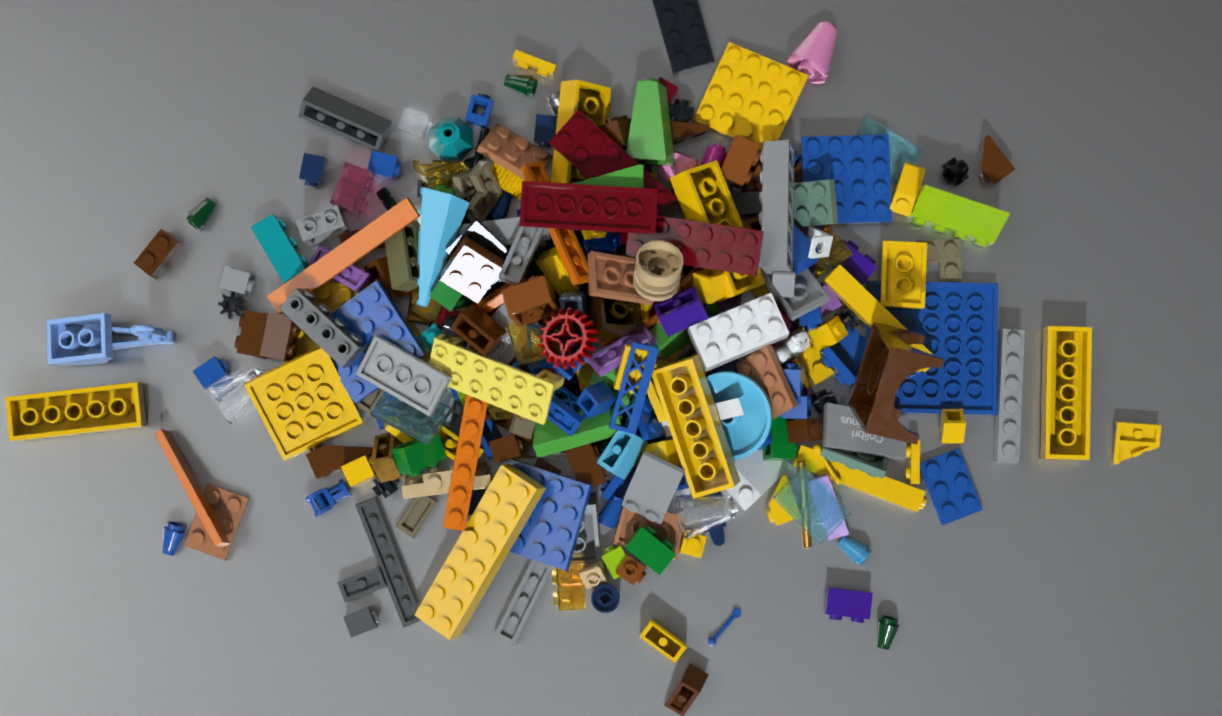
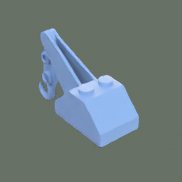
M106 313L46 320L48 364L51 365L102 364L113 359V350L174 343L173 331H163V328H155L150 325H133L130 328L112 327L111 315ZM112 335L138 336L140 341L112 343Z

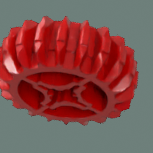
M567 308L566 312L564 309H559L558 315L552 312V320L544 319L547 326L539 327L540 330L544 331L543 335L539 334L537 336L543 340V342L538 344L539 348H545L541 353L542 356H548L547 362H554V366L558 368L562 365L563 369H568L569 366L575 369L578 363L584 365V357L587 359L592 358L588 352L590 350L596 351V348L592 346V342L597 343L598 339L592 335H595L598 331L597 329H591L595 323L591 320L588 321L589 316L587 314L582 315V311L578 309L575 312L572 308ZM574 321L581 327L583 336L576 334L575 326H573ZM562 324L560 332L554 333L557 327ZM569 335H570L571 337L576 338V339L567 340V342H566L565 340L560 339V338L569 337ZM553 341L559 342L562 356L555 350ZM578 344H582L579 350L573 355H571V353H573L574 347Z

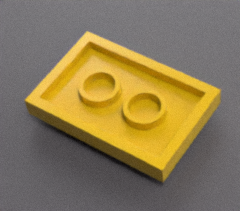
M882 242L881 305L890 308H925L927 243Z

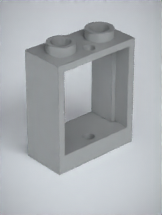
M338 205L296 220L302 240L309 247L339 237L338 234L351 231L345 214Z

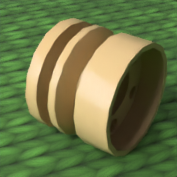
M651 241L639 248L633 275V287L639 295L651 301H664L672 298L677 293L684 263L680 250L673 244L665 241Z

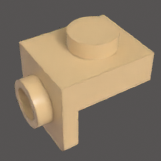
M603 560L583 566V569L579 571V576L586 589L607 583V568Z

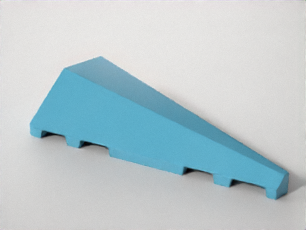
M421 187L422 207L419 208L421 229L419 230L418 239L420 276L417 279L419 300L416 301V304L427 307L431 298L429 296L437 284L449 255L445 251L446 247L456 238L469 202L448 193Z

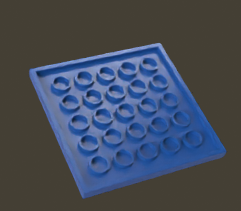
M866 281V290L880 303L881 281ZM926 282L924 309L885 307L907 330L924 334L925 340L923 345L933 355L944 359L942 368L930 367L926 372H914L901 383L894 401V406L901 408V413L941 414V409H964V414L997 415L998 283ZM865 324V347H866L867 340H868V337H869V334H870V331H871V329H870L866 324Z

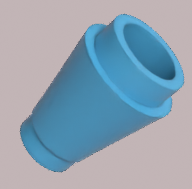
M844 536L838 544L855 564L858 562L862 565L872 552L868 549L869 546L848 536Z

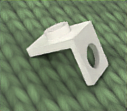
M813 226L809 227L807 238L811 241L808 258L829 257L833 236Z

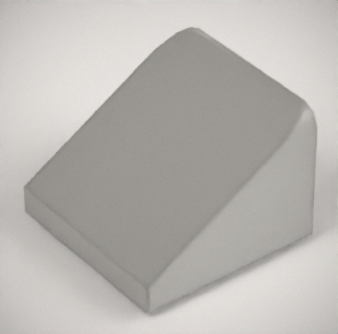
M773 271V297H794L795 272Z

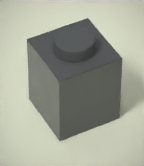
M371 606L343 617L351 637L377 628V622H380L376 610H372Z

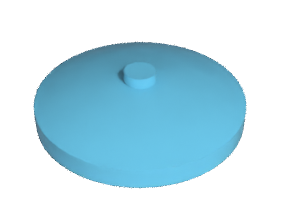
M722 371L707 376L706 379L714 403L738 398L744 413L742 416L720 420L733 460H739L751 455L762 446L772 427V407L766 392L755 380L738 372Z

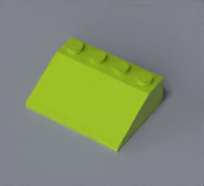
M924 185L919 191L911 215L908 218L912 219L913 224L919 226L927 224L933 226L934 231L940 233L948 231L954 233V237L957 239L966 240L969 238L975 240L974 244L987 247V245L991 246L994 244L1010 213Z

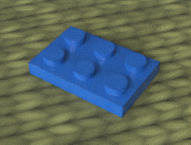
M959 448L920 462V473L941 525L983 510Z

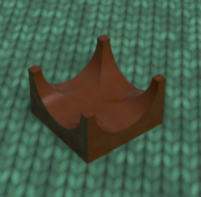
M873 322L848 402V406L865 433L917 445L920 436L899 422L898 419L902 410L894 406V401L899 386L909 375L924 368H942L944 362L942 357L910 346L912 344L923 345L925 340L924 334Z

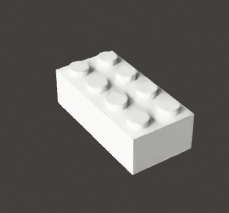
M772 293L692 325L687 331L705 372L783 340L789 335V331Z

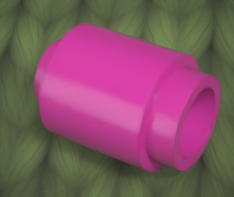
M716 143L713 146L708 145L702 159L703 164L717 160L720 168H722L728 154L725 152L726 148Z

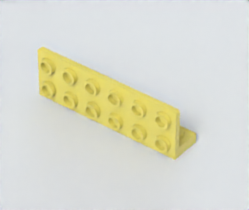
M442 333L434 338L429 364L452 377L448 385L449 388L542 425L546 423L553 392L563 385L565 377L545 369L537 375L527 373L463 348L465 346L463 338L446 336V333Z

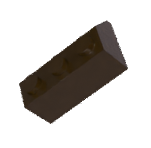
M589 282L586 283L589 321L591 320L595 323L591 329H597L598 333L592 335L594 338L612 340L643 332L640 303L590 296Z

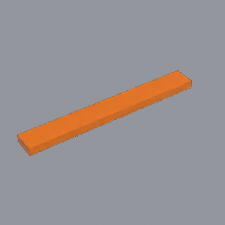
M405 198L268 295L269 301L279 315L283 314L279 308L295 289L307 288L314 292L420 217V214L411 200Z

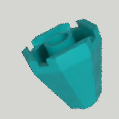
M460 117L441 118L429 130V149L442 162H461L473 150V130Z

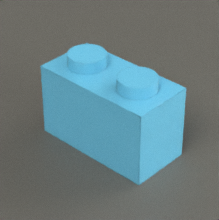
M617 430L597 463L612 474L625 480L648 442L643 441L637 434Z

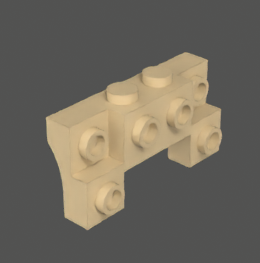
M487 462L477 463L473 490L488 488L494 478L492 466H487ZM449 466L450 471L441 472V467L428 469L427 474L421 473L410 477L408 474L407 477H403V499L449 494L454 466Z

